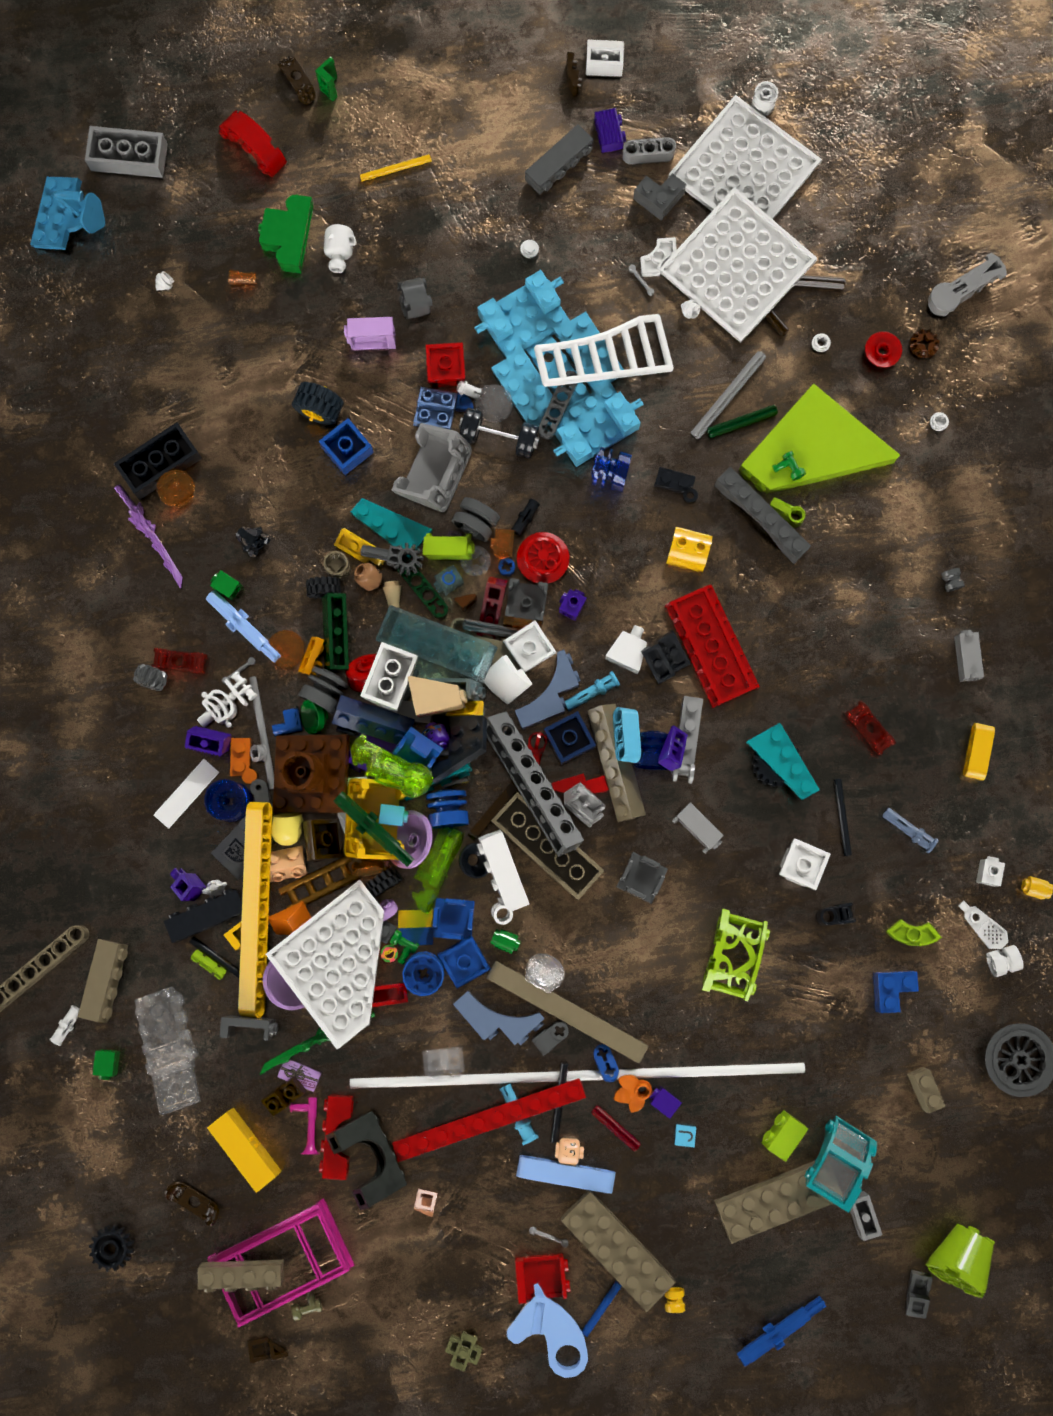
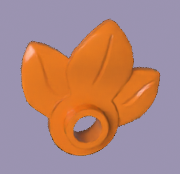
M634 1075L619 1077L618 1081L622 1087L616 1091L614 1100L619 1103L629 1104L631 1113L641 1110L644 1107L645 1100L652 1093L651 1084L646 1080H638ZM640 1087L646 1088L643 1092L639 1091Z

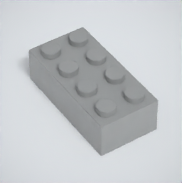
M90 126L85 162L90 171L163 178L168 143L163 133Z

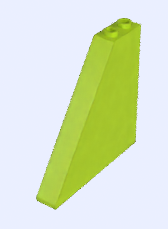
M813 383L741 464L739 471L744 479L751 480L755 484L757 490L770 494L893 464L900 454ZM789 451H793V457L798 467L804 468L806 471L805 476L795 481L791 478L792 470L790 466L780 469L776 473L772 468L773 465L783 461L782 456Z

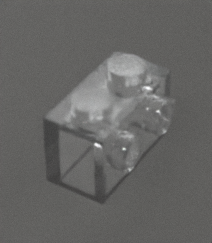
M463 1046L424 1050L425 1076H429L430 1079L442 1078L441 1074H449V1077L461 1076V1072H465Z

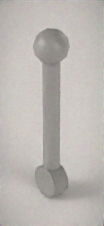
M630 265L629 272L634 273L646 288L648 295L652 296L654 289L650 288L638 274L636 266Z
M250 657L248 662L235 672H241L249 665H254L256 660ZM233 672V673H232L231 675H229L228 677L222 678V683H223V684H226L224 681H225L226 679L230 680V679H231V676H232L235 672Z
M530 1227L529 1233L532 1235L537 1234L561 1243L562 1247L569 1245L566 1238L559 1239L538 1231L536 1227Z

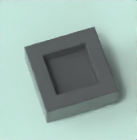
M385 920L383 922L381 941L387 944L398 927Z

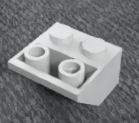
M587 40L586 75L622 77L623 41Z

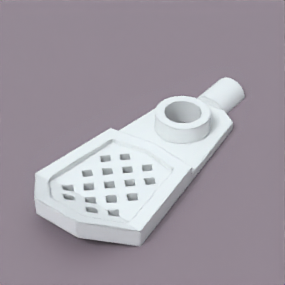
M964 900L958 905L965 912L964 918L988 949H1002L1008 943L1007 931L976 906L970 907ZM975 913L979 916L977 921L973 920V914Z

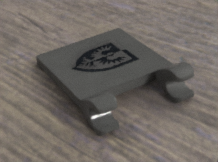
M246 816L211 852L238 880L244 873V830ZM271 838L272 847L275 844V841Z

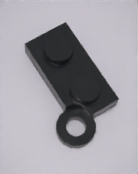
M659 467L655 487L681 493L687 503H694L698 498L697 491L693 489L696 476ZM693 493L694 497L690 499L687 497V494Z

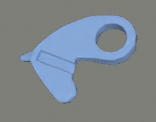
M538 1283L534 1284L535 1296L523 1306L519 1314L509 1325L507 1337L514 1344H518L531 1335H545L549 1366L559 1376L564 1378L576 1377L584 1371L588 1362L584 1334L573 1317L563 1307L545 1297ZM564 1345L576 1347L580 1353L577 1363L572 1366L561 1365L555 1357L559 1348Z

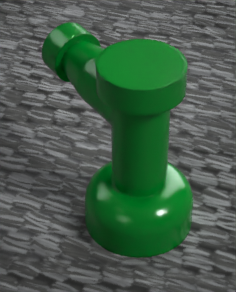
M789 451L782 456L784 460L777 465H773L772 468L776 473L780 469L790 466L792 470L791 478L795 481L805 476L806 471L804 468L798 467L793 457V451Z
M396 929L389 942L392 945H397L398 943L404 946L400 957L397 959V962L403 965L409 954H414L419 946L417 942L414 944L402 937V932Z

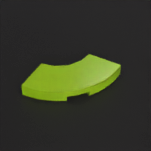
M900 919L885 931L894 940L909 946H925L942 938L929 922L921 926H912Z

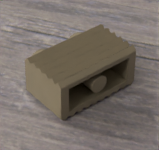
M921 1067L907 1073L922 1110L926 1113H932L944 1108L946 1104H944V1100L940 1096L941 1093L937 1088L938 1085L935 1084L934 1077H932L933 1074L930 1073L931 1070Z

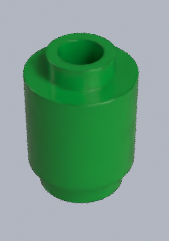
M496 929L490 944L495 945L494 947L512 954L513 951L517 952L521 941L518 940L519 936L503 929L501 931Z

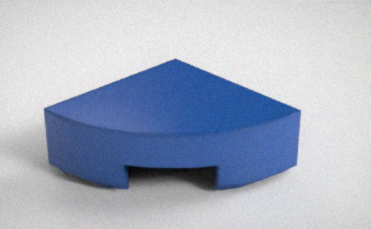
M458 392L455 411L465 412L467 408L474 409L471 399L465 394L460 395Z

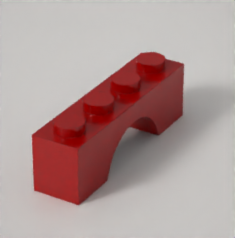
M330 1094L328 1099H325L324 1111L327 1112L326 1120H323L322 1132H325V1135L336 1130L341 1122L353 1116L354 1096ZM325 1136V1140L321 1141V1152H324L323 1161L320 1160L319 1173H322V1179L346 1180L349 1173L350 1156L342 1151L334 1154Z

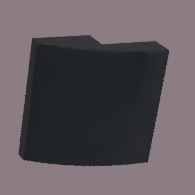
M673 630L661 636L641 651L658 684L675 676V672L691 664Z

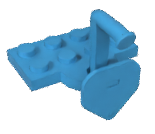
M47 177L30 245L34 248L66 250L70 232H76L81 228H84L89 233H95L105 226L101 200L94 193H87L83 200L84 194L83 191H80L82 181L79 178Z

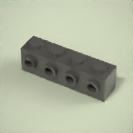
M577 124L525 171V181L539 195L544 191L547 192L557 179L560 180L565 176L568 169L574 168L584 155L590 154L593 149V138Z

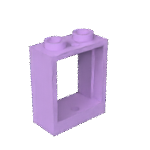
M393 317L347 318V325H344V335L347 344H350L352 350L396 349V331Z

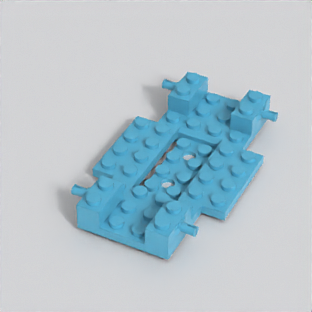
M542 270L527 277L524 286L496 302L492 298L478 306V316L482 323L474 327L478 334L487 329L506 359L491 367V370L524 422L537 426L540 425L553 394L548 387L543 386L540 374L525 351L539 370L534 347L540 344L557 343L552 335H555L560 342L600 333L587 312L569 320L560 306L561 299L555 292L556 287L564 284L563 279L558 277L551 282L546 278ZM605 340L595 342L602 372L613 371ZM588 345L579 346L578 349L584 373H595ZM571 348L565 349L574 362ZM553 351L543 352V356L550 353L554 357ZM561 351L565 371H574L576 373L567 360L566 355ZM555 358L551 362H545L549 379L559 378ZM619 363L620 370H624L621 364ZM616 379L587 382L592 390L591 394H589L583 383H578L555 433L561 446L554 449V453L558 457L566 452L575 467L581 465L639 430L641 422L636 416L635 410L643 406V402L639 398L630 404L621 391L617 393L611 384ZM549 386L554 393L557 386ZM561 392L557 395V398L560 401H565L568 396L566 393ZM552 409L549 414L551 417L557 418L560 412L557 409Z

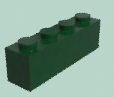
M327 593L322 597L324 669L330 672H345V670L349 669L346 593Z

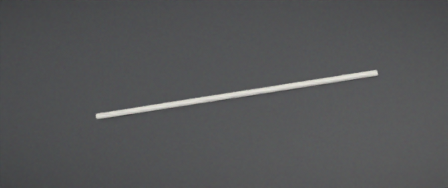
M786 1063L619 1069L618 1078L623 1075H634L638 1079L805 1073V1064ZM599 1070L568 1071L566 1081L580 1078L581 1081L603 1079ZM607 1070L605 1075L609 1074L610 1077H613V1072L615 1071ZM560 1071L350 1079V1089L558 1082Z

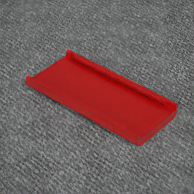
M712 585L702 587L665 604L664 607L712 709L760 687Z

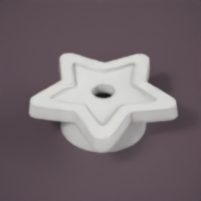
M212 880L207 884V888L202 890V893L210 897L223 895L222 892L225 891L224 888L227 883Z

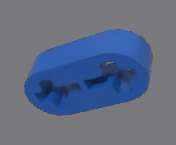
M600 1044L594 1049V1060L602 1079L611 1083L617 1080L619 1069L611 1049L607 1045ZM600 1050L604 1053L607 1052L605 1062L602 1056H597ZM607 1065L609 1066L611 1071H615L613 1072V1077H610L609 1074L605 1075V1073L607 1072Z

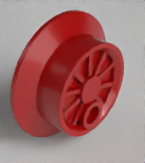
M538 532L528 536L521 543L517 551V565L520 572L525 578L537 584L538 582L549 584L557 581L565 574L569 565L570 557L566 544L552 533Z

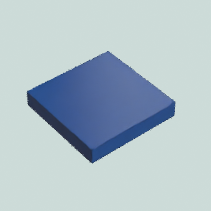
M472 935L437 954L456 989L491 969Z

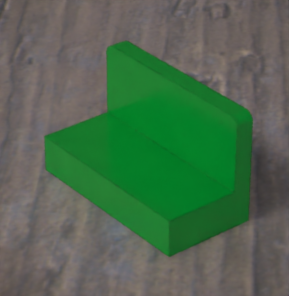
M329 57L315 72L320 91L333 102L337 98L334 81L338 77L334 59Z

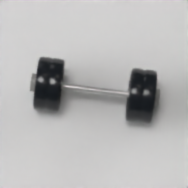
M473 408L466 409L463 418L461 417L459 429L460 435L468 443L475 444L479 432L482 430L518 440L516 455L528 459L532 457L534 448L537 449L540 439L538 438L539 426L524 422L519 436L482 427L483 412Z

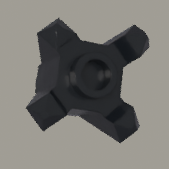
M241 527L236 533V539L240 542L243 552H248L250 557H256L264 544H268L271 541L270 535L264 534L262 527Z

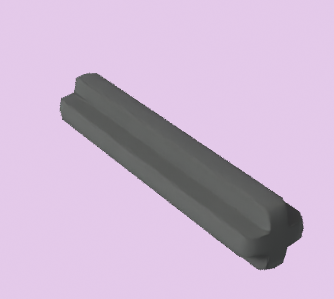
M465 619L462 625L464 630L505 638L518 632L516 628Z

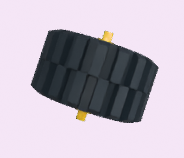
M302 382L293 399L292 407L299 414L308 418L309 421L324 425H334L344 401L325 386L311 382Z

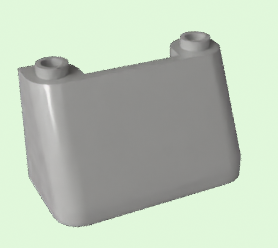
M421 423L415 433L416 442L420 445V449L407 478L398 477L394 481L392 491L399 496L434 510L445 512L450 505L469 461L472 448L457 431Z

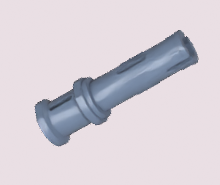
M887 808L882 815L883 818L911 837L914 844L918 843L925 848L928 854L939 841L937 838L934 839L925 833L923 828L918 829L890 808Z

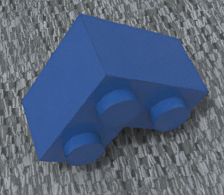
M917 971L873 972L875 1012L900 1013L899 992H919Z

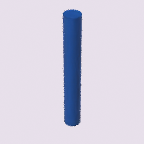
M615 1281L583 1328L582 1333L584 1336H589L622 1287L618 1281Z

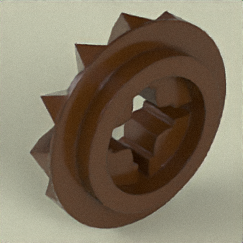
M921 329L912 335L909 345L911 351L917 357L929 358L938 351L940 340H938L937 334L932 333L931 330ZM923 338L925 339L926 342H929V344L927 345V348L925 347L924 344H921V342L923 341Z

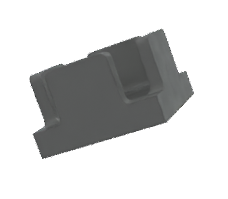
M632 852L616 887L652 904L661 888L668 868L661 866L660 863Z

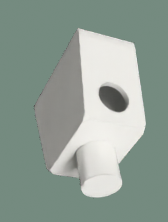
M634 625L630 634L622 631L606 654L605 660L638 674L643 660L641 651L647 645V642L641 639L644 629Z

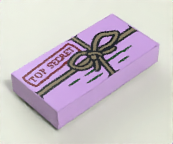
M289 1060V1062L282 1064L277 1077L287 1081L295 1075L305 1089L314 1092L322 1072Z

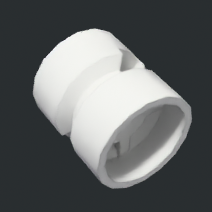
M765 81L759 83L755 88L751 107L763 116L770 115L774 110L778 97L776 85Z
M1015 945L1003 948L1002 952L995 950L986 954L989 969L994 977L1006 975L1008 971L1013 973L1023 970V960Z

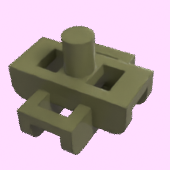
M462 1331L460 1337L451 1335L445 1349L446 1353L453 1355L450 1366L465 1371L468 1362L477 1365L483 1350L481 1346L475 1344L477 1336H472L465 1331Z

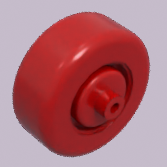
M377 654L363 655L349 663V669L345 670V674L352 690L362 692Z

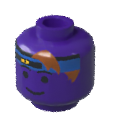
M436 722L427 724L422 734L445 750L450 740L443 724H436Z

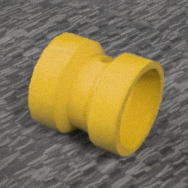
M671 1287L664 1294L667 1298L665 1311L668 1313L684 1312V1289Z

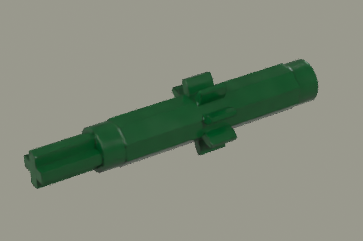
M344 791L334 799L333 802L358 824L356 829L362 835L367 832L391 855H395L406 867L413 862L414 858L400 846L401 844L376 822L379 817L372 811L369 814L365 812Z

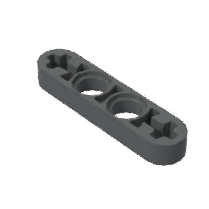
M566 371L567 377L577 375L574 371ZM578 383L570 384L568 389L565 388L566 385L557 386L539 425V435L543 439H551L555 435ZM563 392L567 394L568 398L565 401H560L557 395ZM552 409L559 410L560 415L557 418L550 416L549 412ZM550 421L552 422L550 426L552 432L548 431L546 434L543 428H547Z

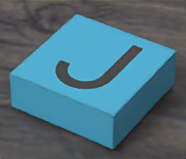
M676 1124L674 1145L695 1147L696 1126Z

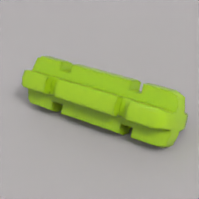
M196 950L192 954L191 960L195 963L199 962L202 968L211 974L214 973V976L221 980L227 972L226 969L221 966L219 968V964L208 956L204 957V953Z

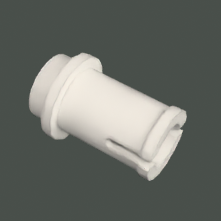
M460 381L456 388L460 395L465 394L475 400L479 399L480 395L478 393L482 391L480 388L468 384L467 381Z

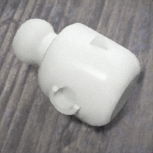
M333 224L325 230L323 249L325 255L331 259L328 267L334 273L345 271L346 263L344 260L352 256L353 246L356 245L354 233L348 226Z

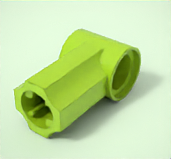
M776 497L773 498L770 506L793 528L801 526L805 518L804 509L799 506H792ZM791 515H799L800 520H794Z

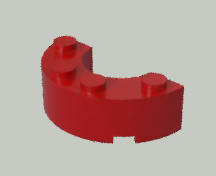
M235 110L219 126L218 133L225 140L228 138L232 143L239 142L243 150L254 157L258 163L257 167L263 174L267 173L273 177L287 163L279 147L274 148L271 144L272 138L259 124L242 111L238 112Z

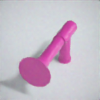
M308 1098V1104L290 1103V1112H308L307 1144L305 1150L300 1154H320L315 1147L317 1098Z

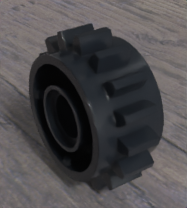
M107 1225L104 1227V1231L102 1229L97 1231L98 1236L94 1235L91 1238L94 1243L89 1245V1248L92 1249L89 1256H93L94 1260L92 1263H97L99 1265L98 1269L103 1267L108 1272L113 1268L114 1271H117L119 1265L123 1268L126 1265V1261L131 1260L132 1257L129 1254L135 1250L131 1248L134 1240H130L131 1233H126L124 1227L118 1229V1225H114L111 1229ZM108 1244L115 1246V1253L108 1250Z

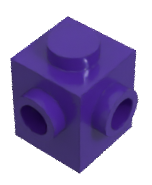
M570 589L568 593L564 592L559 601L562 603L559 613L576 621L586 603L587 598L584 597L585 594L577 589L574 591Z

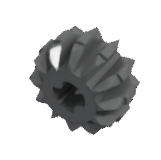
M141 664L135 670L133 680L143 687L161 691L166 685L168 675L160 669Z

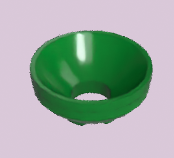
M308 699L302 703L300 710L301 722L306 732L309 734L319 733L328 719L327 711Z

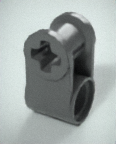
M557 1020L536 1034L531 1041L544 1056L568 1036V1025L562 1020ZM556 1026L564 1027L562 1035L561 1033H555Z

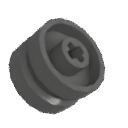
M464 497L460 504L462 512H456L451 522L464 533H471V537L487 542L492 534L490 527H496L500 516L492 508L480 501Z

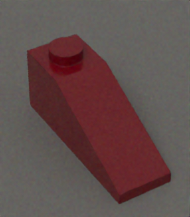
M489 577L479 621L499 625L508 580ZM477 632L476 636L482 637L485 633Z

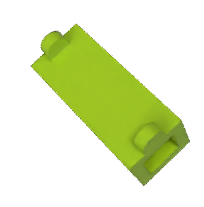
M427 533L424 536L422 555L427 559L472 560L475 545L471 540V533H466V537L432 536L431 533Z

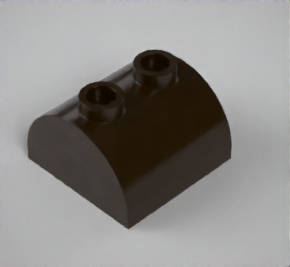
M320 819L303 822L307 861H321L343 857L339 819Z

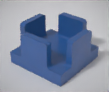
M410 727L393 749L390 757L392 759L395 757L398 760L395 765L406 772L415 770L425 776L443 748L413 727ZM398 769L396 770V771H397L398 773H400L402 776H405V775H406V773H404V772H402V771H400V770H398Z
M436 898L433 915V937L463 940L472 935L475 901Z

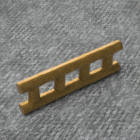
M344 856L279 888L281 896L288 894L292 903L287 908L304 901L305 905H308L359 880V874L357 872L351 874L347 863L352 861L351 858ZM340 867L344 878L334 883L329 872ZM322 876L327 887L316 892L312 881ZM305 885L309 896L299 900L294 890Z

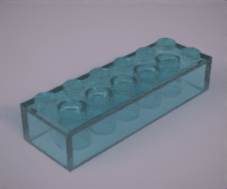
M389 605L376 637V641L380 643L383 642L418 655V658L481 683H484L498 648L490 642Z

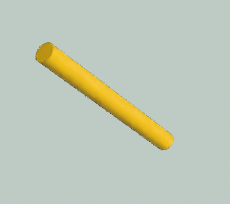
M428 154L360 174V178L363 182L431 162V157Z

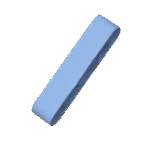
M519 1155L516 1172L517 1177L609 1194L613 1193L616 1172L578 1164L575 1166L565 1165L555 1160L527 1155Z

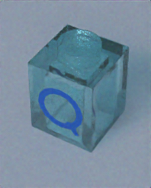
M454 564L434 576L436 582L433 584L439 593L443 592L445 596L464 585V580Z

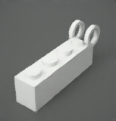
M499 829L479 837L480 843L477 844L480 854H484L486 858L484 866L487 873L491 872L493 880H490L494 891L498 890L500 895L497 898L498 902L491 908V915L498 924L505 925L512 920V911L529 905V901L503 832ZM506 908V916L497 918L498 910Z

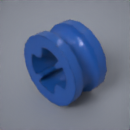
M510 558L502 559L498 565L500 574L506 577L511 576L515 572L514 561ZM504 563H507V565L512 566L510 567V571L507 572L506 569L502 570L501 567H504Z

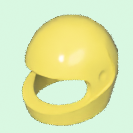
M282 813L274 815L272 819V838L274 841L283 846L295 844L302 834V814Z

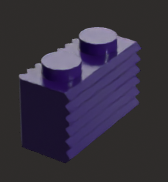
M616 108L596 111L594 113V123L601 153L623 149L626 135L625 131H621L620 128L622 126L621 114L617 115Z
M193 726L187 730L185 748L193 749V751L207 752L208 754L211 753V755L214 754L220 757L229 751L232 735Z

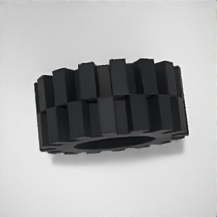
M325 576L307 579V597L322 599L327 593H341V580L336 577Z
M393 866L371 879L365 886L375 898L398 884L403 878L396 867Z

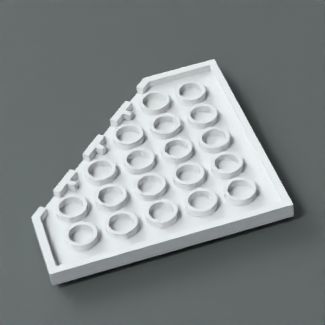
M358 880L266 953V956L337 1050L366 1028L371 1020L385 911L361 880Z

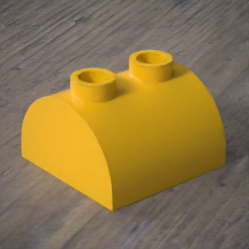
M675 527L666 564L703 573L713 536Z

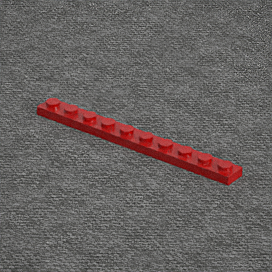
M577 1078L392 1142L397 1160L400 1162L584 1099L586 1094L581 1079Z

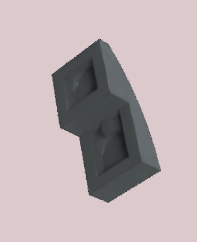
M911 1270L906 1298V1315L926 1319L930 1304L929 1292L933 1280L932 1274Z

